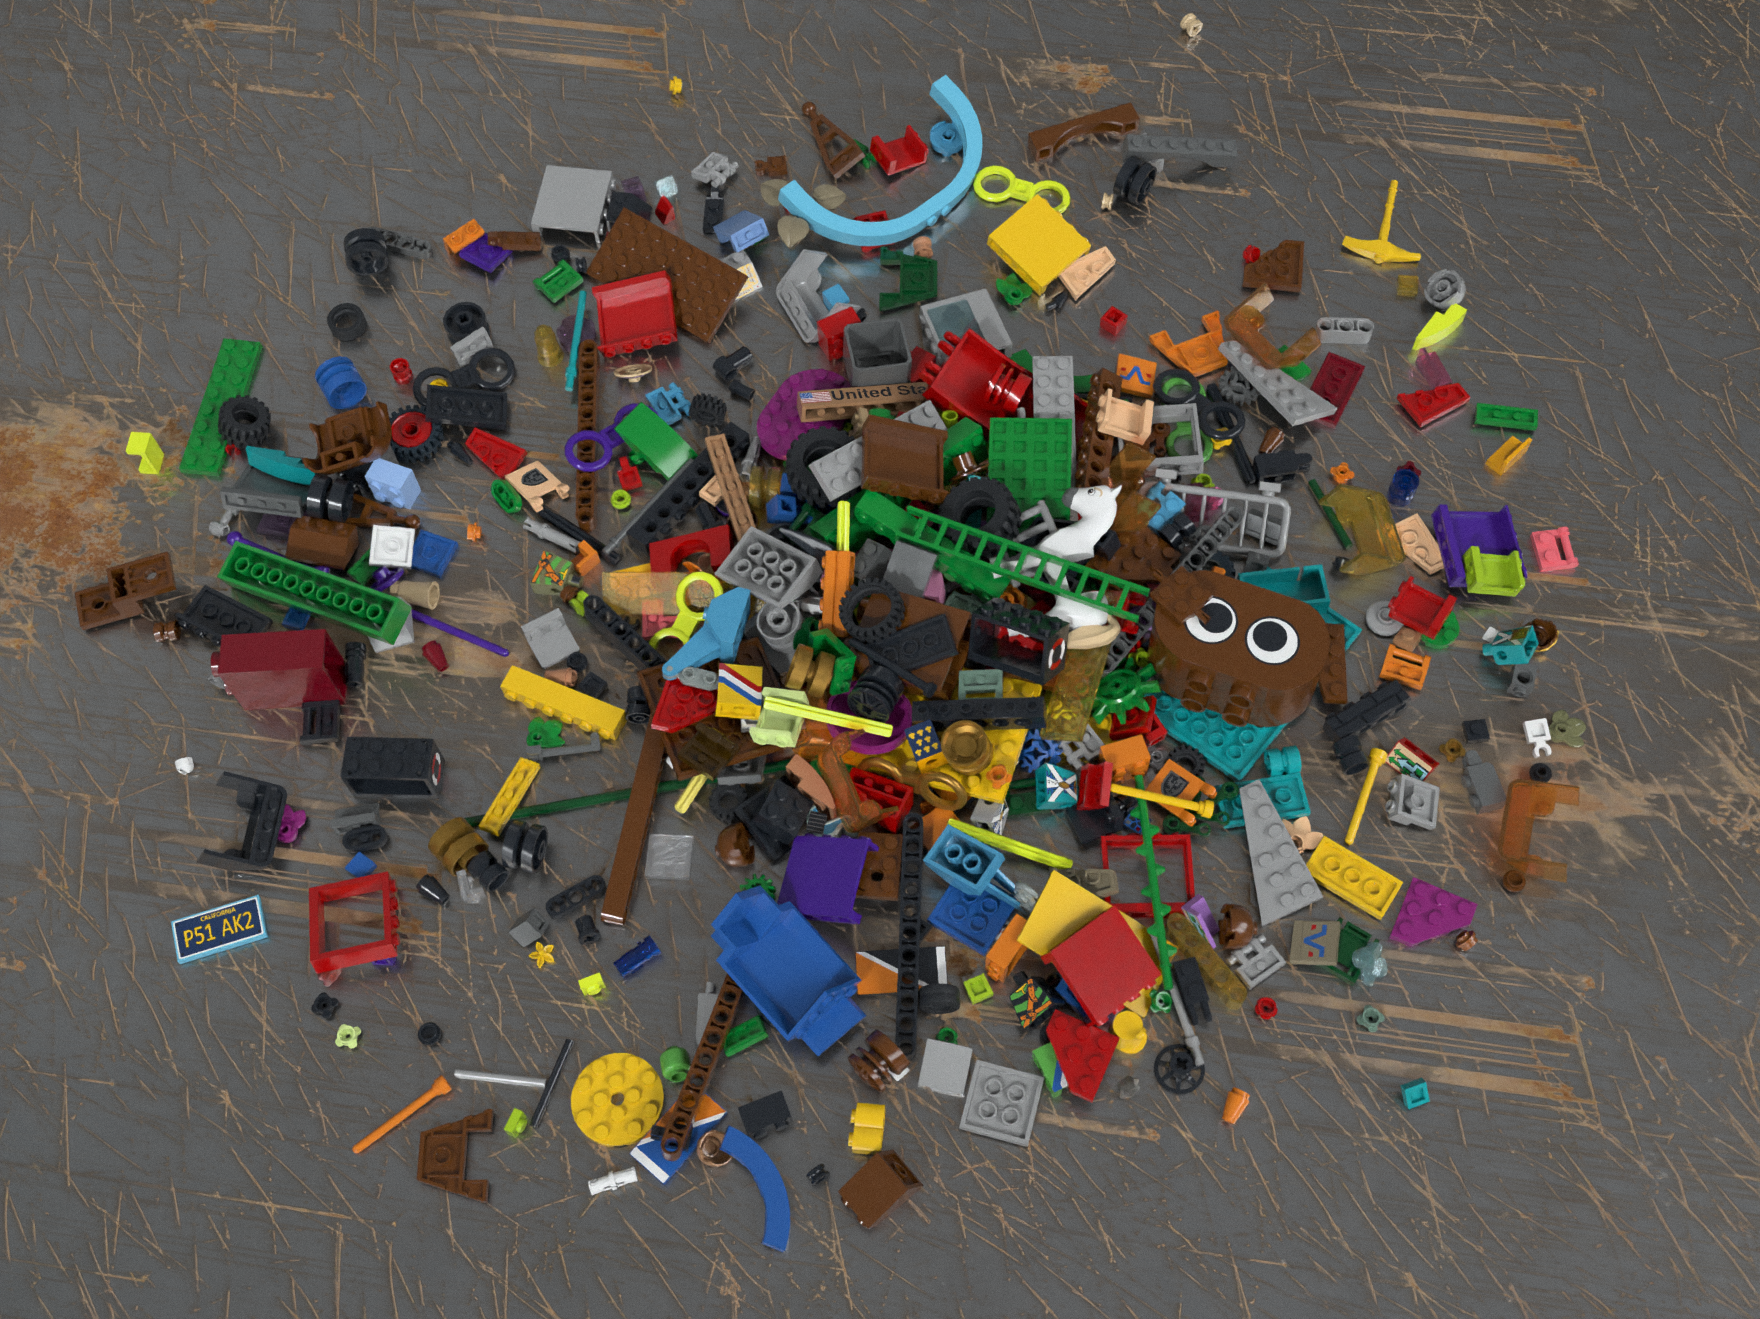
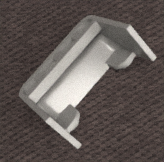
M803 249L777 285L776 296L802 339L808 343L818 342L817 321L851 306L857 313L860 306L836 302L829 312L816 292L821 284V274L818 271V267L824 261L827 254L826 252Z

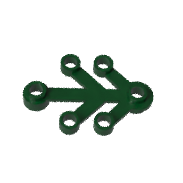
M1197 776L1199 779L1205 782V779L1203 777ZM1232 781L1225 782L1214 799L1207 798L1206 800L1214 801V805L1224 799L1233 801L1239 796L1238 785ZM1233 787L1234 790L1232 792H1227L1226 788ZM1199 791L1192 801L1199 802L1202 792ZM1188 810V812L1195 816V819L1215 822L1220 826H1226L1230 823V816L1225 811L1213 813L1211 818H1205L1197 814V811ZM1174 814L1166 816L1163 820V829L1168 835L1178 832V835L1182 832L1198 834L1203 838L1211 835V827L1207 823L1190 827ZM1221 816H1226L1227 820L1225 822H1221L1219 818ZM1176 821L1178 824L1176 827H1171L1170 823ZM1203 827L1209 829L1207 833H1201L1200 830Z

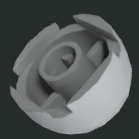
M1442 269L1429 278L1427 289L1425 288L1424 290L1426 299L1433 306L1439 309H1449L1451 305L1462 302L1465 297L1466 285L1463 278L1455 270L1448 271L1447 269Z

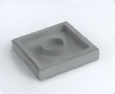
M927 1038L918 1084L964 1094L973 1048Z

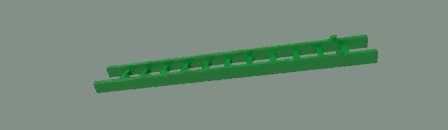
M910 505L906 508L907 513L921 517L914 528V532H916L914 537L899 531L895 533L896 539L1135 623H1138L1139 615L1122 610L1129 590L1145 596H1149L1150 593L1149 588ZM928 520L942 525L934 544L920 539ZM948 527L961 531L954 551L940 546ZM967 534L981 538L974 558L960 553ZM987 541L1001 545L994 565L980 560ZM1007 548L1021 552L1014 572L1000 567ZM1027 555L1041 559L1034 579L1020 574ZM1047 562L1062 566L1054 586L1039 581ZM1068 569L1082 573L1075 593L1060 588ZM1088 576L1103 581L1096 600L1081 595ZM1109 583L1123 589L1116 607L1101 603Z

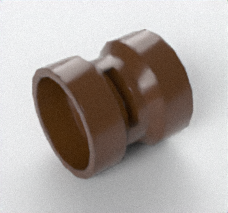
M170 620L168 623L162 621L155 622L153 634L156 642H165L167 639L171 641L180 640L181 628L177 624L178 620Z

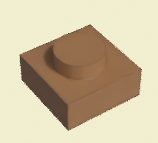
M1402 626L1393 638V644L1413 652L1421 641L1422 634Z

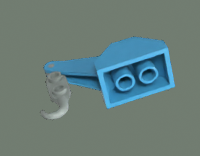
M737 587L711 600L710 606L704 609V626L663 665L662 675L666 680L679 678L680 682L684 685L708 691L718 689V675L715 672L699 669L698 667L716 658H719L721 662L734 664L750 615L751 590Z
M949 824L923 860L926 866L947 883L968 895L981 896L985 890L1028 917L1037 902L1038 894L1033 888L1022 881H1017L1014 884L999 870L1005 860L1001 852ZM993 878L1017 900L990 884L991 879Z

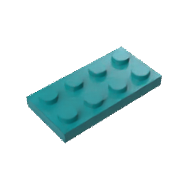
M1300 773L1259 779L1281 820L1310 816L1311 811ZM1258 779L1235 783L1240 789ZM1222 785L1214 786L1216 788V792H1219L1221 790ZM1233 787L1226 788L1227 792H1232L1234 790ZM1240 792L1239 796L1233 801L1224 799L1217 803L1219 812L1225 811L1230 816V823L1223 826V829L1245 826ZM1226 816L1220 817L1221 822H1225L1227 820Z

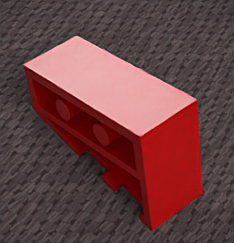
M853 767L844 782V799L892 834L898 833L905 816L908 815L913 805L914 787Z

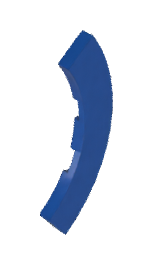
M728 1126L719 1149L734 1157L743 1166H746L753 1175L754 1181L763 1197L765 1204V1227L761 1244L784 1252L789 1238L790 1208L781 1175L768 1154L754 1140L743 1132Z

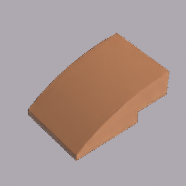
M796 754L786 766L789 781L799 790V793L814 801L813 805H815L818 813L827 814L828 821L837 818L836 807L827 785L815 769Z

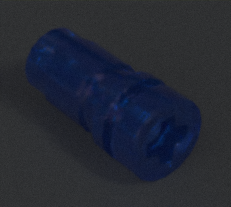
M650 935L645 937L642 943L639 941L637 943L638 946L630 949L613 962L622 977H625L630 972L632 974L643 967V963L647 960L650 962L653 960V956L657 957L662 953Z

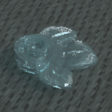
M1369 942L1366 947L1355 950L1352 956L1354 966L1361 971L1362 981L1369 987L1373 986L1375 977H1384L1388 972L1387 963L1381 957L1383 947L1378 942Z

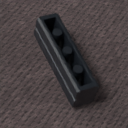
M1397 680L1390 683L1385 681L1377 687V691L1364 693L1360 697V701L1347 703L1342 708L1343 711L1330 713L1325 718L1323 730L1333 743L1347 736H1359L1406 708L1411 698Z

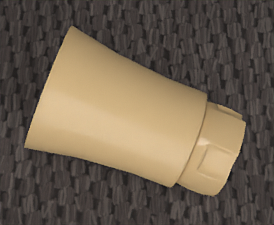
M403 580L396 581L390 586V595L394 597L400 596L409 604L433 610L437 606L440 589L436 581L414 582Z

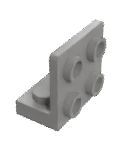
M559 608L521 626L524 636L542 669H546L568 658L574 652H580V648L568 629Z

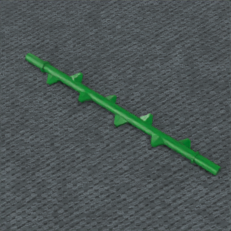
M1143 775L1134 776L1136 789L1145 790ZM1136 798L1138 806L1130 812V815L1140 819L1143 844L1135 850L1137 854L1146 858L1149 885L1141 890V894L1151 898L1155 921L1152 926L1147 928V933L1157 937L1160 957L1159 968L1162 971L1164 990H1172L1173 983L1170 969L1172 965L1169 962V957L1177 953V948L1167 944L1163 917L1171 911V906L1161 903L1157 877L1165 872V867L1155 863L1152 837L1160 832V829L1149 822L1147 801Z

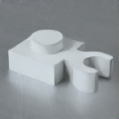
M799 596L792 601L798 609L802 608V611L810 612V614L819 615L823 612L819 606L820 599L823 597L809 596L804 598Z
M1546 718L1523 722L1527 744L1534 743L1532 750L1534 758L1540 756L1539 749H1543L1546 756L1551 755V748L1545 742L1551 740Z

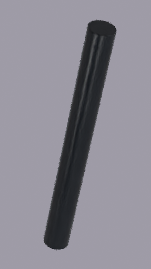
M570 1039L565 1040L529 1126L538 1128L574 1045V1041Z

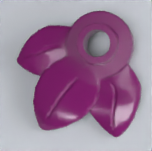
M285 804L277 838L280 842L290 843L297 838L298 829L306 821L305 810L293 812L292 808Z

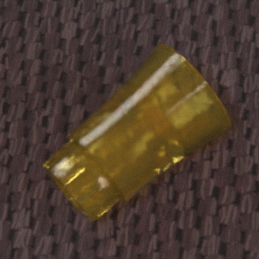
M546 325L538 326L534 332L537 360L545 367L556 366L563 360L564 352L552 328Z

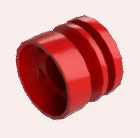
M1002 363L990 378L983 401L989 403L994 396L992 406L995 407L1002 400L1004 401L1002 411L1014 416L1022 404L1033 378L1020 373L1016 379H1013L1014 369L1010 368L1007 375H1005L1007 365Z

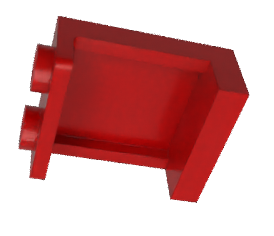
M1410 576L1407 582L1403 580L1399 586V595L1397 597L1393 596L1388 604L1390 608L1388 617L1434 640L1452 612L1457 598L1449 594L1445 600L1414 584L1415 577Z

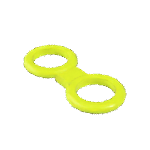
M993 165L985 167L976 174L973 181L975 193L988 202H1001L1010 197L1028 202L1040 190L1053 189L1059 192L1063 199L1060 205L1053 208L1055 211L1063 213L1070 205L1071 197L1068 189L1063 184L1051 180L1040 181L1034 184L1017 179L1009 169L1003 166ZM998 174L1004 176L1010 185L1004 192L994 194L985 191L981 186V181L988 175Z
M699 571L692 572L682 579L676 591V604L680 612L672 627L663 628L650 639L649 644L655 650H657L659 642L667 636L678 637L684 645L692 638L700 621H705V619H703L704 612H693L685 602L686 589L694 581L704 580L712 586L716 598L723 594V588L717 578L710 573Z

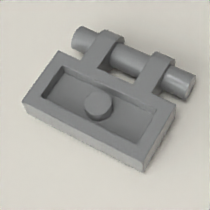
M712 152L691 171L692 178L704 183H708L712 179L711 185L717 188L726 182L727 177L735 174L739 164L736 161L730 164L728 157Z
M481 327L461 341L456 342L450 349L458 365L462 368L467 364L469 365L471 358L476 352L484 348H494L485 328Z
M1082 715L1064 726V731L1067 734L1064 737L1059 732L1054 733L1056 734L1055 742L1061 741L1058 749L1063 750L1068 763L1077 770L1084 766L1080 758L1085 757L1090 763L1099 756L1100 746L1105 745ZM1072 741L1078 748L1075 752L1068 745Z
M1263 934L1255 938L1253 937L1247 946L1234 949L1231 955L1225 959L1229 966L1236 962L1241 965L1236 969L1235 973L1249 990L1286 964V961L1272 944L1266 949L1262 947L1261 944L1266 942ZM1254 951L1257 955L1248 960L1245 956Z

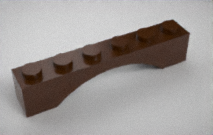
M1131 102L1121 104L1117 107L1028 133V148L1035 161H1041L1053 157L1057 150L1065 143L1082 135L1111 133L1122 136L1138 131L1140 118Z

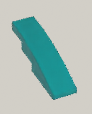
M252 446L246 447L249 465L272 476L310 486L313 477L316 474L319 475L306 468L300 458L287 457L285 451Z

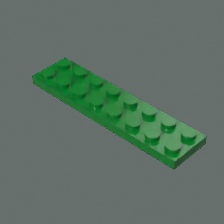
M223 338L179 466L181 473L220 477L227 456L226 446L228 444L227 440H223L218 432L219 410L223 402L228 401V398H236V395H241V397L247 395L263 348L261 342Z

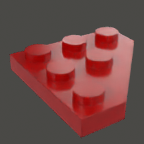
M679 678L666 680L651 728L674 733L716 713L718 689L708 691L684 685L680 682Z
M1055 1009L1046 1029L1047 1037L1051 1042L1070 1093L1092 1103L1120 1038L1095 1026L1087 1027L1086 1022Z

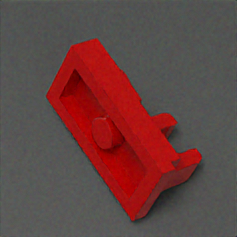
M1001 626V631L997 638L1004 640L1005 636L1009 634L1007 628ZM1021 634L1009 637L1008 641L1015 644L1018 640L1021 642L1019 646L1039 651L1043 645L1042 642L1034 637H1024Z

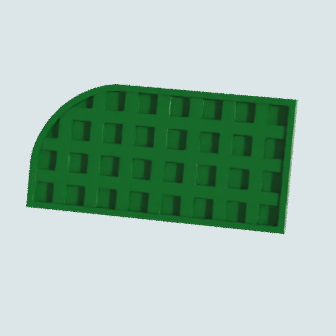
M990 418L988 477L990 480L997 479L1001 484H1005L1008 487L1021 513L1037 506L1038 501L1044 500L1053 519L1070 520V508L1063 504L1062 496L1067 489L1071 488L1072 419ZM987 507L986 523L993 517L995 508ZM1039 513L1022 521L1021 527L1018 528L1019 533L1027 530L1035 518L1042 517V514ZM1007 548L1009 557L1017 555L1013 549Z

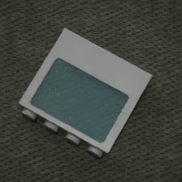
M986 288L920 306L919 323L925 328L926 339L931 341V350L933 354L937 355L939 367L948 356L938 347V343L941 340L950 344L943 336L947 331L960 337L970 328L997 350H1001L1008 358L1012 357V342Z

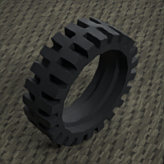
M866 578V583L860 580L858 581L859 586L856 587L854 584L850 586L851 592L846 590L844 593L846 598L842 597L840 600L842 605H839V618L844 628L853 638L863 643L865 641L873 643L874 640L878 643L882 642L881 637L888 639L890 637L888 633L894 634L897 632L895 627L900 628L902 624L900 620H904L905 616L903 613L905 612V607L899 592L887 580L882 579L881 581L879 578H874L873 581L871 578ZM871 594L887 595L891 601V610L880 624L862 628L854 623L852 617L853 610L858 602Z

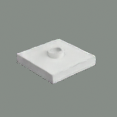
M373 525L369 566L382 567L385 565L389 568L402 567L403 569H411L415 529Z

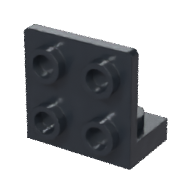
M1111 792L1108 807L1095 810H1077V804L1065 808V812L1082 844L1123 830V814Z

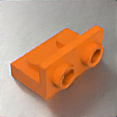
M472 219L443 238L445 250L449 255L457 253L485 235V231L475 219Z

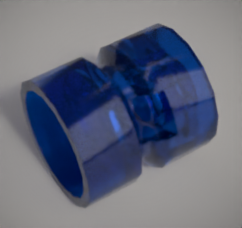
M1409 469L1398 470L1394 474L1387 491L1389 501L1396 506L1403 507L1409 505L1419 486L1418 475Z

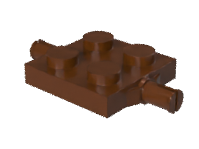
M1183 566L1168 576L1163 574L1159 568L1153 571L1152 576L1160 584L1150 593V597L1180 626L1195 616L1204 624L1211 620V617L1203 611V607L1213 598V594Z

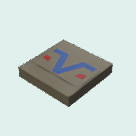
M1294 920L1290 963L1337 966L1341 930L1340 921Z

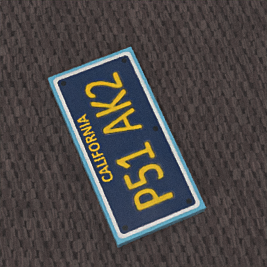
M259 895L171 921L177 960L180 964L268 938L261 897Z

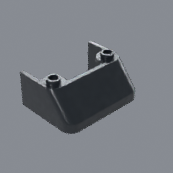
M224 771L218 779L216 786L236 790L237 805L244 810L251 811L242 850L228 849L224 853L204 849L196 863L229 871L264 869L273 859L287 800V792L280 785Z

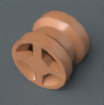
M925 236L914 239V254L931 258L933 255L931 239Z

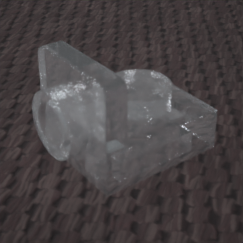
M465 870L456 872L460 894L465 903L475 904L486 898L483 887L475 888L472 876H468Z

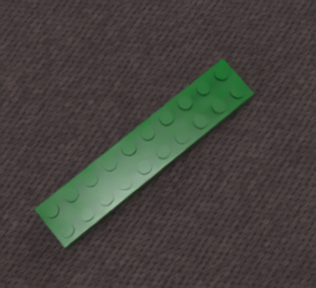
M966 417L947 430L948 438L943 445V490L955 482L947 481L957 474L952 458L968 451L972 452L977 465L989 458L982 426ZM867 489L861 490L847 500L850 503L849 551L854 553L862 548L867 538L874 540L880 536L871 526L859 522L853 515L856 505ZM877 492L902 509L912 501L910 498ZM837 508L809 527L813 537L837 547Z
M235 541L217 578L236 589L390 645H394L412 609L400 598Z

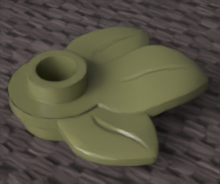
M1565 710L1555 712L1551 718L1552 723L1548 727L1551 740L1555 743L1565 742L1573 748L1584 746L1580 735L1586 730V724L1579 718H1569Z

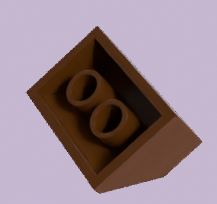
M309 516L297 517L290 527L285 558L344 570L360 544L357 526Z

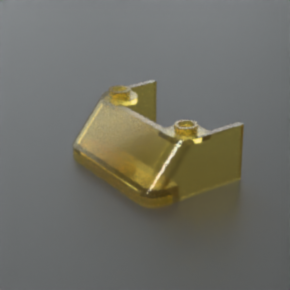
M1339 484L1318 501L1320 505L1334 507L1337 518L1340 521L1351 524L1360 554L1340 567V572L1366 576L1396 567L1405 561V552L1388 501L1382 493Z

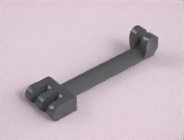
M593 732L590 735L591 743L541 749V745L528 746L526 753L528 760L542 762L543 757L600 751V739L598 733Z

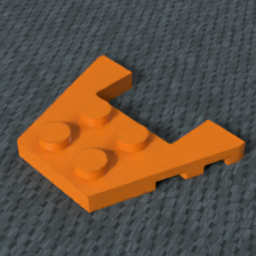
M1218 310L1202 316L1201 321L1208 333L1177 345L1173 344L1166 330L1149 336V341L1180 369L1192 373L1195 377L1224 367L1228 363V359L1218 350L1220 344L1224 342Z

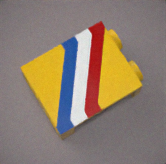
M719 663L715 716L758 720L762 704V667Z

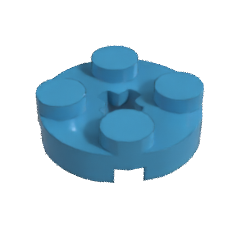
M942 121L932 127L930 144L935 151L948 157L963 149L959 132L953 121L952 123Z

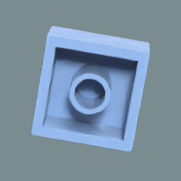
M381 458L373 461L365 475L374 497L381 502H390L398 508L411 509L421 492L412 469Z

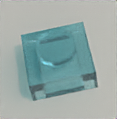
M672 175L654 182L660 198L663 195L668 198L679 193Z

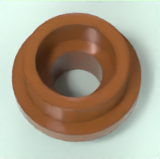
M1473 930L1462 931L1456 937L1455 945L1463 951L1469 950L1478 941L1475 937L1476 933Z

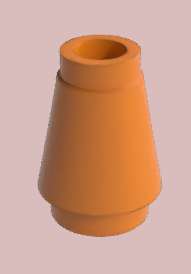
M1233 1087L1231 1092L1228 1091L1222 1119L1235 1124L1250 1101L1248 1099L1250 1095L1236 1087Z

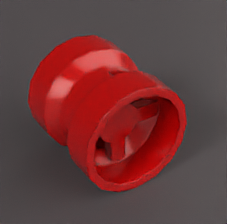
M404 358L394 359L390 363L389 368L395 382L400 385L410 383L413 379V373L408 361Z

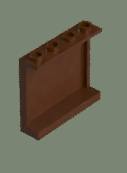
M869 414L862 426L861 488L872 492L906 497L911 500L941 504L948 495V491L943 490V445L948 438V431Z

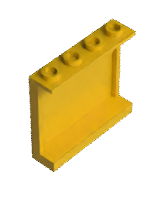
M1038 194L989 234L987 245L1039 296L1046 291L1048 284L1083 254H1089L1091 248L1088 239L1081 236L1072 224L1063 219L1060 212L1055 211L1049 202Z

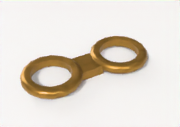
M879 757L863 759L858 765V769L867 772L870 767H879L886 770L895 778L896 782L914 787V793L922 795L927 802L937 808L954 811L961 809L967 802V793L963 785L952 776L943 772L931 771L921 774L904 769L901 771L890 761ZM936 781L948 785L955 791L958 797L957 800L948 801L937 797L929 789L928 782Z

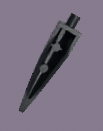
M782 527L778 528L780 532L802 547L812 557L816 558L821 566L822 557L825 556L826 550L837 551V547L813 536Z

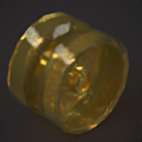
M753 465L749 482L750 510L761 511L764 507L765 499L767 504L774 496L780 495L782 467H771L767 474L764 466Z

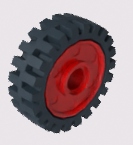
M407 405L406 410H403L401 407L398 409L399 413L392 412V418L389 417L392 429L390 445L397 460H403L404 463H409V460H411L412 463H417V459H419L420 462L425 461V456L429 459L432 457L431 452L434 454L438 452L437 448H441V442L444 440L443 428L441 423L425 422V406L419 408L418 405H414L412 409L410 405Z

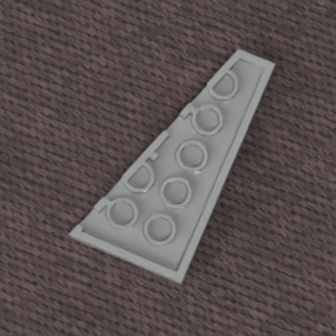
M1231 340L1220 344L1218 350L1292 426L1335 414L1337 407L1238 341Z

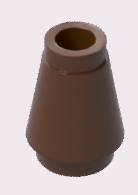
M1271 427L1270 430L1266 431L1258 453H1272L1284 441L1285 434L1280 429Z

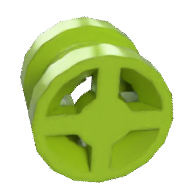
M583 590L577 593L576 598H572L569 601L570 606L581 616L585 615L583 601L589 596Z

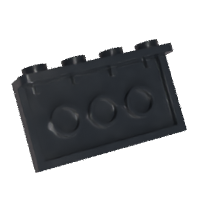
M207 585L203 586L183 614L177 612L174 615L178 620L177 624L181 628L193 630L202 639H205V637L209 638L217 647H221L222 635L267 632L273 624L271 618Z

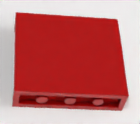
M665 270L592 287V294L597 300L601 346H597V349L603 357H614L617 354L632 353L634 350L650 349L656 345H668L671 342L678 341L672 283Z
M1115 905L1104 910L1041 956L1045 965L1050 962L1054 964L1091 1019L1086 1024L1087 1027L1095 1024L1099 1027L1109 1020L1107 1017L1109 1014L1113 1013L1115 1015L1123 1010L1126 1001L1130 1003L1141 996L1139 991L1143 988L1146 991L1156 984L1155 979L1162 975Z

